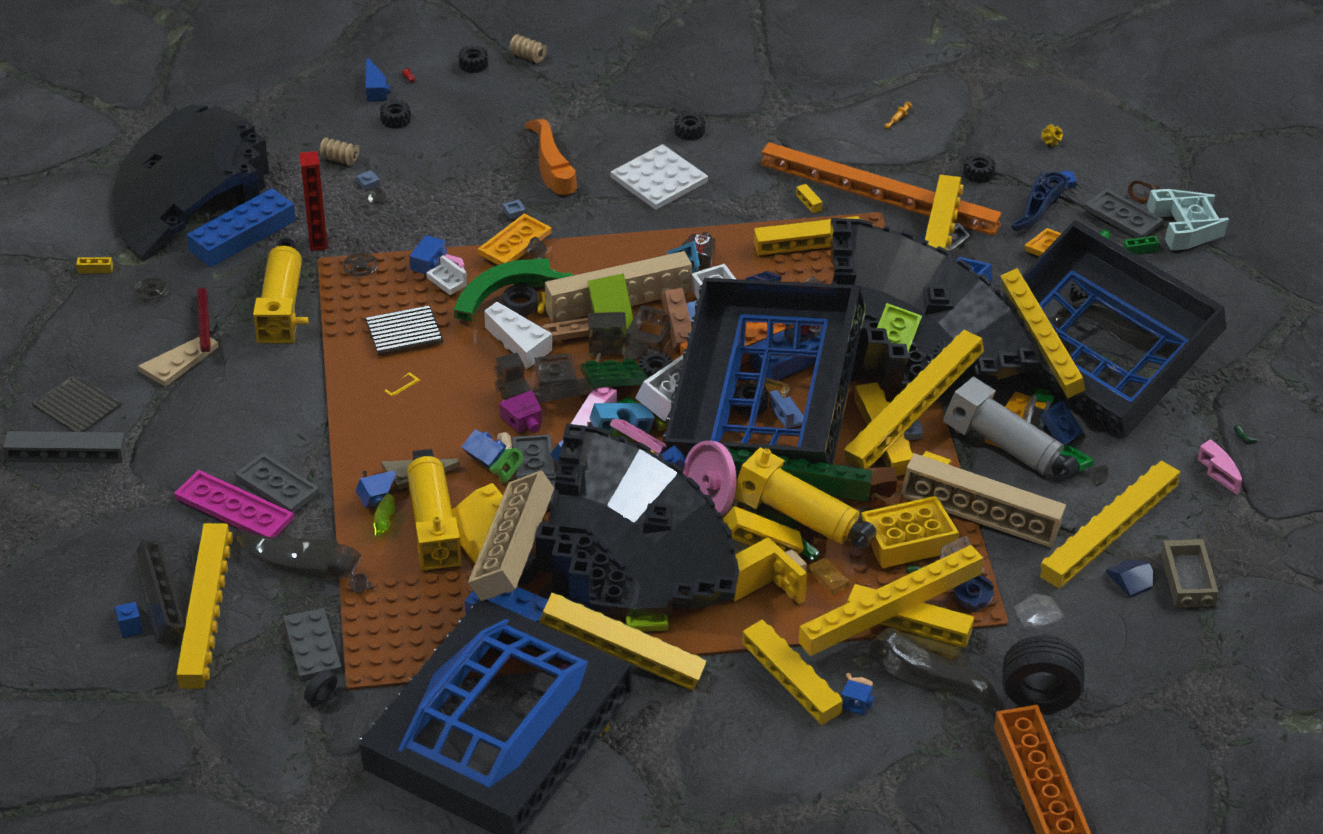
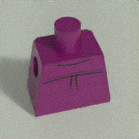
M532 390L499 402L500 418L515 431L523 432L529 429L532 433H536L540 430L542 410Z

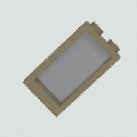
M1204 539L1163 541L1161 557L1175 608L1216 606L1218 588Z

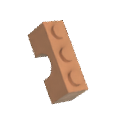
M683 288L666 290L661 298L665 315H669L671 324L670 337L674 350L680 349V344L687 342V335L691 333L692 329Z

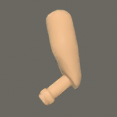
M850 673L846 674L849 680L873 686V682L862 677L852 678Z

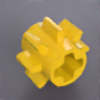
M1051 124L1042 129L1041 137L1045 144L1054 146L1062 141L1063 133L1059 126L1054 127Z

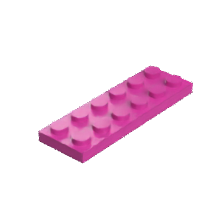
M198 470L174 493L175 499L269 543L294 519V513L201 470Z

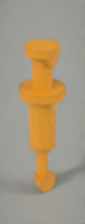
M906 102L903 105L904 107H899L897 113L891 118L889 123L885 124L884 128L889 129L901 117H906L907 110L912 109V104Z

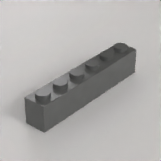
M8 431L3 449L6 461L123 463L126 441L124 433Z

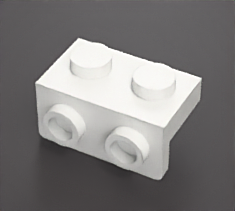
M444 255L440 257L439 266L426 272L427 278L449 295L467 286L466 271Z

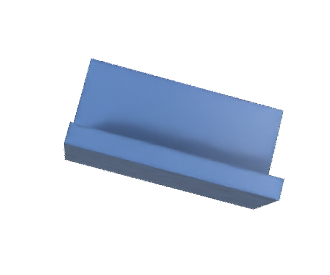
M777 390L771 391L769 406L785 429L802 425L804 416L791 397L783 399Z

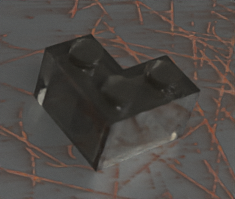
M518 353L496 358L494 372L497 380L495 381V387L498 392H501L503 401L531 390L525 380L524 363Z

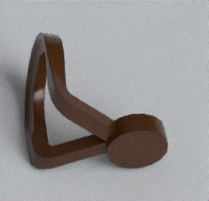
M1141 180L1131 182L1128 187L1129 196L1142 204L1148 202L1150 193L1146 198L1137 197L1133 193V186L1135 184H1141L1150 190H1160L1159 185L1155 184L1152 187Z

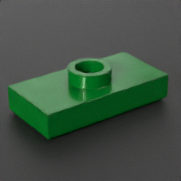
M1067 444L1064 445L1061 455H1071L1076 458L1079 463V472L1094 466V459Z

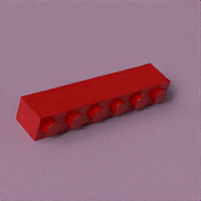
M318 151L299 153L310 251L328 249Z

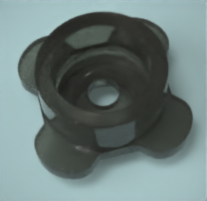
M363 573L353 575L348 581V585L352 586L354 593H360L372 587V583L368 582V577Z

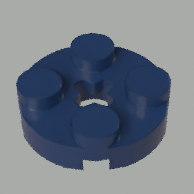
M979 575L954 587L952 598L962 607L968 608L969 611L978 612L993 601V584L986 577Z

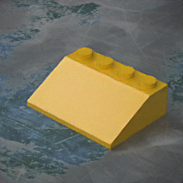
M493 483L475 490L452 509L453 517H456L460 546L474 564H476L503 498V495Z
M937 496L861 512L862 520L870 522L876 528V536L870 543L875 557L882 568L958 551L959 532Z

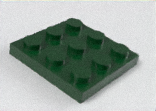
M624 359L623 362L605 360L602 363L586 361V363L580 364V371L591 387L642 385L648 379L647 375L633 359Z

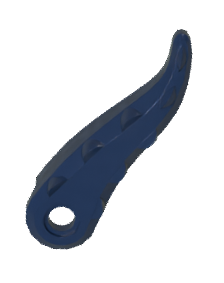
M1041 172L1030 191L1024 215L1011 224V229L1013 231H1021L1041 220L1053 201L1057 202L1059 196L1067 190V177L1058 172H1049L1042 176ZM1051 183H1057L1058 185H1056V186H1051L1050 184H1051Z

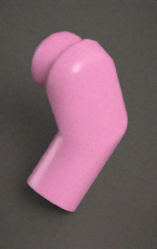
M448 254L445 255V257L451 259L460 268H465L462 258Z

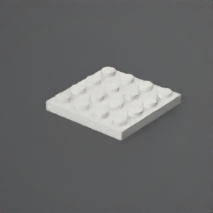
M663 144L610 172L612 179L655 210L708 182L706 174Z

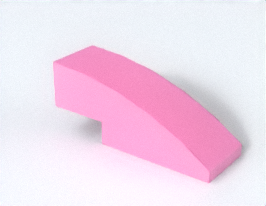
M1210 439L1200 446L1198 461L1208 467L1207 474L1236 495L1239 494L1242 477L1238 468L1229 455Z

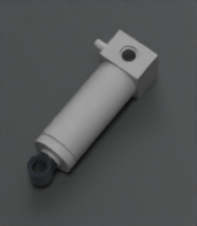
M972 377L954 392L943 422L953 427L956 433L966 435L970 430H974L1045 476L1050 470H1053L1054 476L1061 481L1068 480L1079 469V463L1076 458L1071 455H1061L1064 449L1062 443L993 400L992 398L996 391L977 378Z

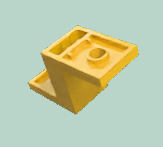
M769 537L735 555L739 567V578L735 599H733L734 602L772 581L798 604L805 601L807 572Z

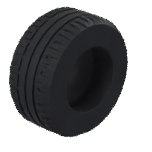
M1031 636L1015 643L1006 652L1003 659L1002 684L1008 698L1019 707L1038 705L1042 713L1056 712L1071 706L1083 693L1085 680L1084 660L1079 650L1069 642L1054 636ZM1035 673H1050L1053 675L1041 676Z

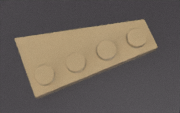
M199 336L138 365V370L166 387L216 350L218 342L210 338L211 350L210 352L203 353L200 351Z

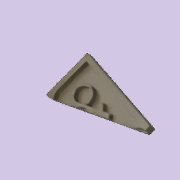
M457 458L439 459L444 466L445 473L460 467V461ZM413 460L381 462L384 472L395 470L396 476L393 484L398 491L409 487L407 467Z

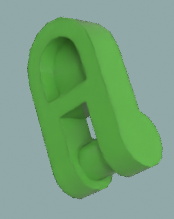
M517 448L506 449L499 459L491 465L489 470L493 474H497L499 476L498 479L502 483H506L523 461L522 452ZM504 465L507 467L505 471L502 469Z

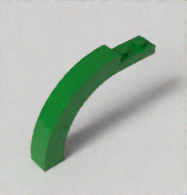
M521 260L497 265L478 275L466 286L456 302L454 318L472 322L481 303L490 294L504 286L521 282L545 284L547 281L574 275L572 273L557 272L553 269H544V262Z

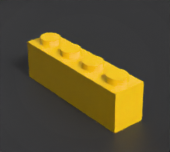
M735 506L723 518V522L727 523L731 530L732 539L752 546L769 537L784 552L793 549L799 555L804 550L800 532Z

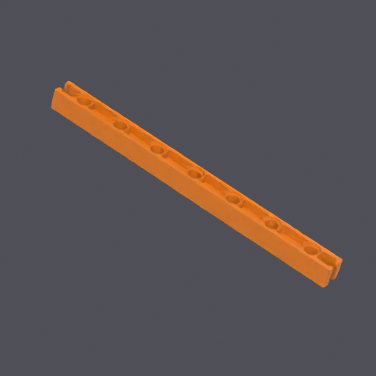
M770 142L761 151V155L765 156L761 160L762 166L929 217L931 215L936 192ZM962 200L960 207L956 208L958 210L957 221L953 220V223L992 236L996 234L1001 222L999 219L1002 216V212Z

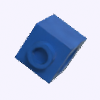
M848 679L841 694L843 700L842 709L865 716L867 709H871L874 703L875 696H872L873 687Z

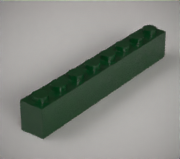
M726 447L734 461L737 481L742 465L755 452ZM778 456L784 460L782 470L828 495L868 502L873 471L864 468L857 469L844 465H832L825 462H813L805 459Z

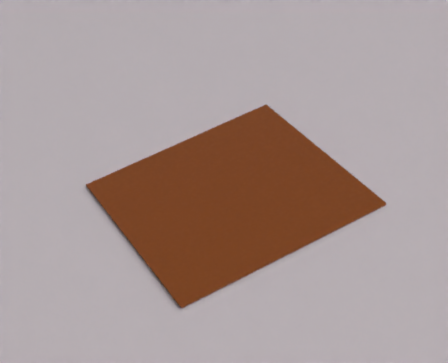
M872 212L544 239L517 260L549 258L550 269L561 273L579 275L667 255V251L694 242L696 235H701V238L703 236L707 237L709 241L706 242L707 244L704 243L705 246L702 248L704 253H697L700 263L698 271L725 264L736 279L745 280L746 277L770 271L780 275L782 282L831 284L834 275L831 263V247L758 255L753 242L754 228L859 216L861 220L873 222V226L884 228L885 222L882 213ZM482 245L446 247L448 255L462 258L465 265L464 270L467 273V285L481 273L497 266L492 261L478 255V248ZM414 250L343 255L318 259L346 688L348 690L408 685L411 677L418 673L426 660H429L436 647L444 642L447 634L455 629L462 617H465L464 601L473 591L468 581L475 566L461 548V566L421 571L417 548L416 524L409 487L398 491L392 483L383 505L365 509L355 491L360 478L385 473L381 465L383 461L413 460L412 451L432 448L434 458H457L460 461L459 468L445 473L452 509L472 492L491 483L504 495L508 483L516 480V472L506 483H502L498 479L499 476L497 474H493L487 467L468 456L461 446L475 429L481 433L485 431L493 437L492 440L495 442L497 441L498 434L503 432L511 436V441L512 437L551 434L552 449L554 450L563 440L566 424L572 423L589 396L579 394L575 389L577 380L584 377L580 371L581 363L596 361L598 353H601L599 363L605 360L623 362L624 359H633L638 365L641 356H646L648 352L651 354V351H655V354L661 351L662 355L665 352L667 356H671L673 361L680 357V349H673L670 337L669 315H665L662 299L631 306L635 328L609 334L598 335L594 315L576 318L591 317L595 328V335L554 341L552 343V351L526 369L523 366V362L517 360L514 357V353L510 349L507 350L504 347V343L501 340L498 341L485 328L484 311L496 302L503 305V292L514 284L504 286L490 294L478 307L473 321L469 322L454 318L456 302L466 287L449 295L430 281L426 274L410 270L409 256ZM532 287L536 290L537 301L540 303L543 301L542 292H545V287ZM692 291L691 293L684 294L686 304L698 301ZM516 298L511 300V302L514 303H525L529 301L525 298ZM425 306H429V307H430V308H426V309H420V310H415V311H410V312H405V313H400V314H395V315H390V316H385V317H380V318H374V319H369V320L366 319V318H368V317H374V316H379V315H384V314H389V313H394V312H399V311H404V310H409V309H415V308H420V307H425ZM546 306L542 314H539L536 309L534 313L524 317L540 327L552 323L546 312ZM430 309H431V312H426V313H421V314H415V315H410V316H405V317H400V318H395V319H390V320H385V321H380V322H375V323H369V324H368L369 321H374V320H379V319H384V318H389V317H394V316H399V315H404V314H409V313H415V312H420V311H425V310H430ZM430 313H432L431 316H426V317H421V318H416V319H410V320H405V321H400V322H395V323H390V324H385V325H380V326H375V327H369V325H374V324H379V323H384V322H389V321H394V320H399V319H404V318H410V317H415V316H420V315H425V314H430ZM434 317V319H431V320H426V321H421V322H416V323H411V324H406V325H401V326H395V327H390V328H385V329H380V330H375V331H371V330H370V329H374V328H379V327H384V326L395 325V324H400V323H405V322H410V321H415V320H420V319H425V318ZM430 321H435V322H436V323H431V324H426V325H421V326H416V327H411V328H406V329H401V330H396V331H391V332H386V333H381V334L372 335V333H374V332H380V331H385V330H390V329H395V328H400V327H405V326H410V325H415V324H420V323H425V322H430ZM431 325H437V327L373 339V337L410 329H416ZM436 328H438L437 331H432V332H427V333H422V334H417V335H412V336H407V337H402V338H397V339H392V340H387V341H382V342H376V343L374 342L375 340L386 339V338H391V337H396V336H401V335H406V334H411V333H416V332H421V331H426V330H431V329H436ZM437 332L440 333V334H438V335H433V336H428V337H423V338H417V339H412V340H407V341H402V342H397V343H392V344H387V345H382V346H377V347H376V344H381V343H386V342H391V341H396V340H401V339H406V338H411V337H416V336H421V335H427V334H432V333H437ZM441 336V338L383 350H377V348ZM855 359L833 464L851 468L856 467L847 463L844 449L867 427L854 400L855 386L877 382L880 389L884 390L886 401L890 403L899 394L898 389L881 388L879 374L861 373L859 359ZM749 361L740 366L739 372L759 373L749 364ZM815 364L780 379L779 386L764 384L769 394L768 408L765 409L764 413L760 411V415H757L755 427L785 429L769 406L770 392L777 390L783 399L791 397L804 416ZM409 372L421 380L400 393L393 395V397L384 391L387 389L393 393L415 380L408 374ZM737 380L736 387H740L742 383L745 385V382H749V384L755 382V385H757L758 381ZM642 385L609 386L617 390V403L627 397L632 398L636 403H641L636 399V396ZM532 390L542 410L541 428L536 433H532L529 429L517 432L500 418L499 402ZM938 398L917 419L920 420L923 439L908 440L912 453L921 456L925 451L945 457L951 460V466L961 469L948 425L943 422L945 415ZM731 406L727 425L748 426L750 413L746 416L744 412L739 413L735 406ZM653 421L650 433L647 434L663 442V434L667 430L658 431L655 421ZM802 425L796 426V427H793V428H790V429H799V430H801ZM725 432L720 442L741 443L745 433ZM753 434L748 444L769 445L773 435ZM781 436L777 446L797 447L799 437ZM880 456L869 468H883L886 465ZM554 459L555 472L557 473L559 463ZM504 465L502 469L505 471L507 467ZM905 474L896 476V495L873 498L868 500V502L864 501L852 507L859 511L857 520L859 523L863 522L861 512L913 501L901 497ZM767 504L764 506L760 505L757 509L747 505L746 511L758 516L761 515L762 511L768 510L786 526L799 531L801 538L813 546V535L815 533H811V528L806 527ZM546 509L542 523H548L551 509ZM947 512L959 532L958 551L972 545L983 557L981 575L989 579L993 584V601L978 612H971L952 598V588L923 603L973 616V629L1007 626L1008 618L978 523ZM535 538L534 543H533V548L530 550V552L533 554V556H535V559H536V538ZM827 538L826 555H819L817 560L811 561L802 553L799 554L806 562L807 572L806 597L803 603L798 604L789 598L787 593L772 581L735 602L729 600L711 604L710 608L703 606L694 609L692 607L680 609L673 606L672 614H668V630L642 632L697 656L746 652L748 650L742 645L743 631L763 619L767 625H771L774 628L775 633L780 638L786 640L789 647L801 646L799 644L800 626L847 604L855 584L877 590L908 575L906 573L907 566H920L923 568L955 552L882 568L875 557L871 543L867 547L859 549L852 545L850 538L842 545ZM537 565L536 577H534L533 581L529 580V584L523 583V586L517 584L518 588L548 600L551 593L561 595L569 600V591L553 589L552 573L537 571ZM626 616L608 617L626 625ZM877 624L841 642L917 634ZM501 635L496 639L506 645L515 643V641ZM526 646L519 650L535 658L542 655ZM490 647L477 664L490 669L503 652ZM510 656L495 676L542 672L543 670ZM554 659L546 662L557 668L563 665V663ZM471 670L464 679L481 678L484 676Z

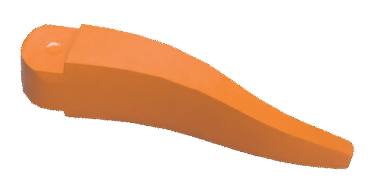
M545 119L526 122L525 129L535 131L540 138L538 153L539 170L547 188L560 195L575 192L577 189L576 170L558 151L549 122Z

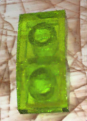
M388 493L381 500L375 512V536L378 538L384 531L389 529L391 524L389 516H392L395 512L394 496Z

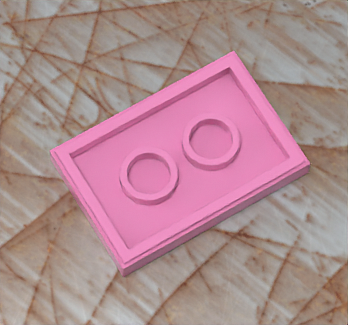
M613 419L610 423V426L645 444L658 454L668 450L665 443L625 420Z

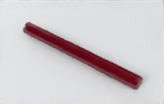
M198 288L200 351L204 353L211 350L208 297L206 288Z

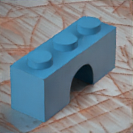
M594 403L589 419L593 427L601 428L610 433L615 432V428L610 426L613 419L625 420L640 430L650 433L654 416L651 410L642 403Z

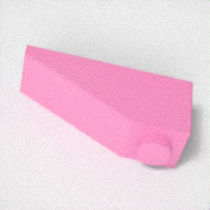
M609 386L596 387L589 394L571 424L593 426L589 417L594 403H617V390Z

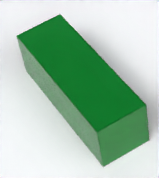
M1156 236L1124 240L1123 248L1133 254L1156 252L1159 249L1160 242Z

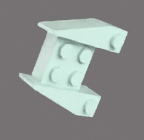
M1172 189L1150 191L1147 203L1149 212L1158 217L1174 216L1177 221L1168 224L1165 241L1170 250L1189 249L1225 236L1229 221L1228 218H1218L1212 208L1215 199L1213 194Z

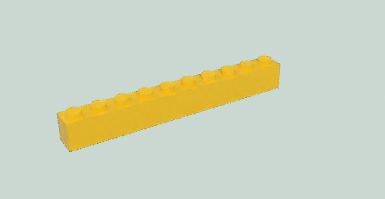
M966 330L957 335L846 446L844 451L847 463L856 468H869L984 352L982 338Z
M1162 460L1155 466H1151L1144 476L1141 475L1137 482L1132 486L1129 485L1123 494L1118 495L1109 506L1106 505L1097 516H1093L1086 526H1082L1073 537L1070 536L1065 544L1057 547L1050 557H1046L1040 565V577L1055 587L1062 588L1178 486L1181 471Z
M203 524L177 669L179 689H204L206 680L210 678L208 664H212L211 649L215 648V636L213 635L218 630L216 618L220 617L219 603H222L223 600L221 588L225 587L224 573H227L228 570L226 558H230L229 544H232L233 540L228 524Z
M969 545L801 625L799 629V644L810 656L819 653L981 575L983 557L972 545Z

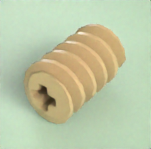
M514 35L510 43V51L513 55L533 61L534 63H540L545 58L546 45L542 46L540 42L536 43L535 40L531 41L524 36Z
M325 137L321 142L320 155L323 159L351 166L358 158L359 146L355 145L353 148L351 143L347 146L346 142L341 144L339 140L335 142L334 139L328 140Z

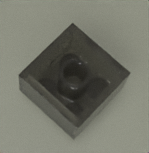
M625 312L588 313L589 356H597L598 353H601V356L626 355Z

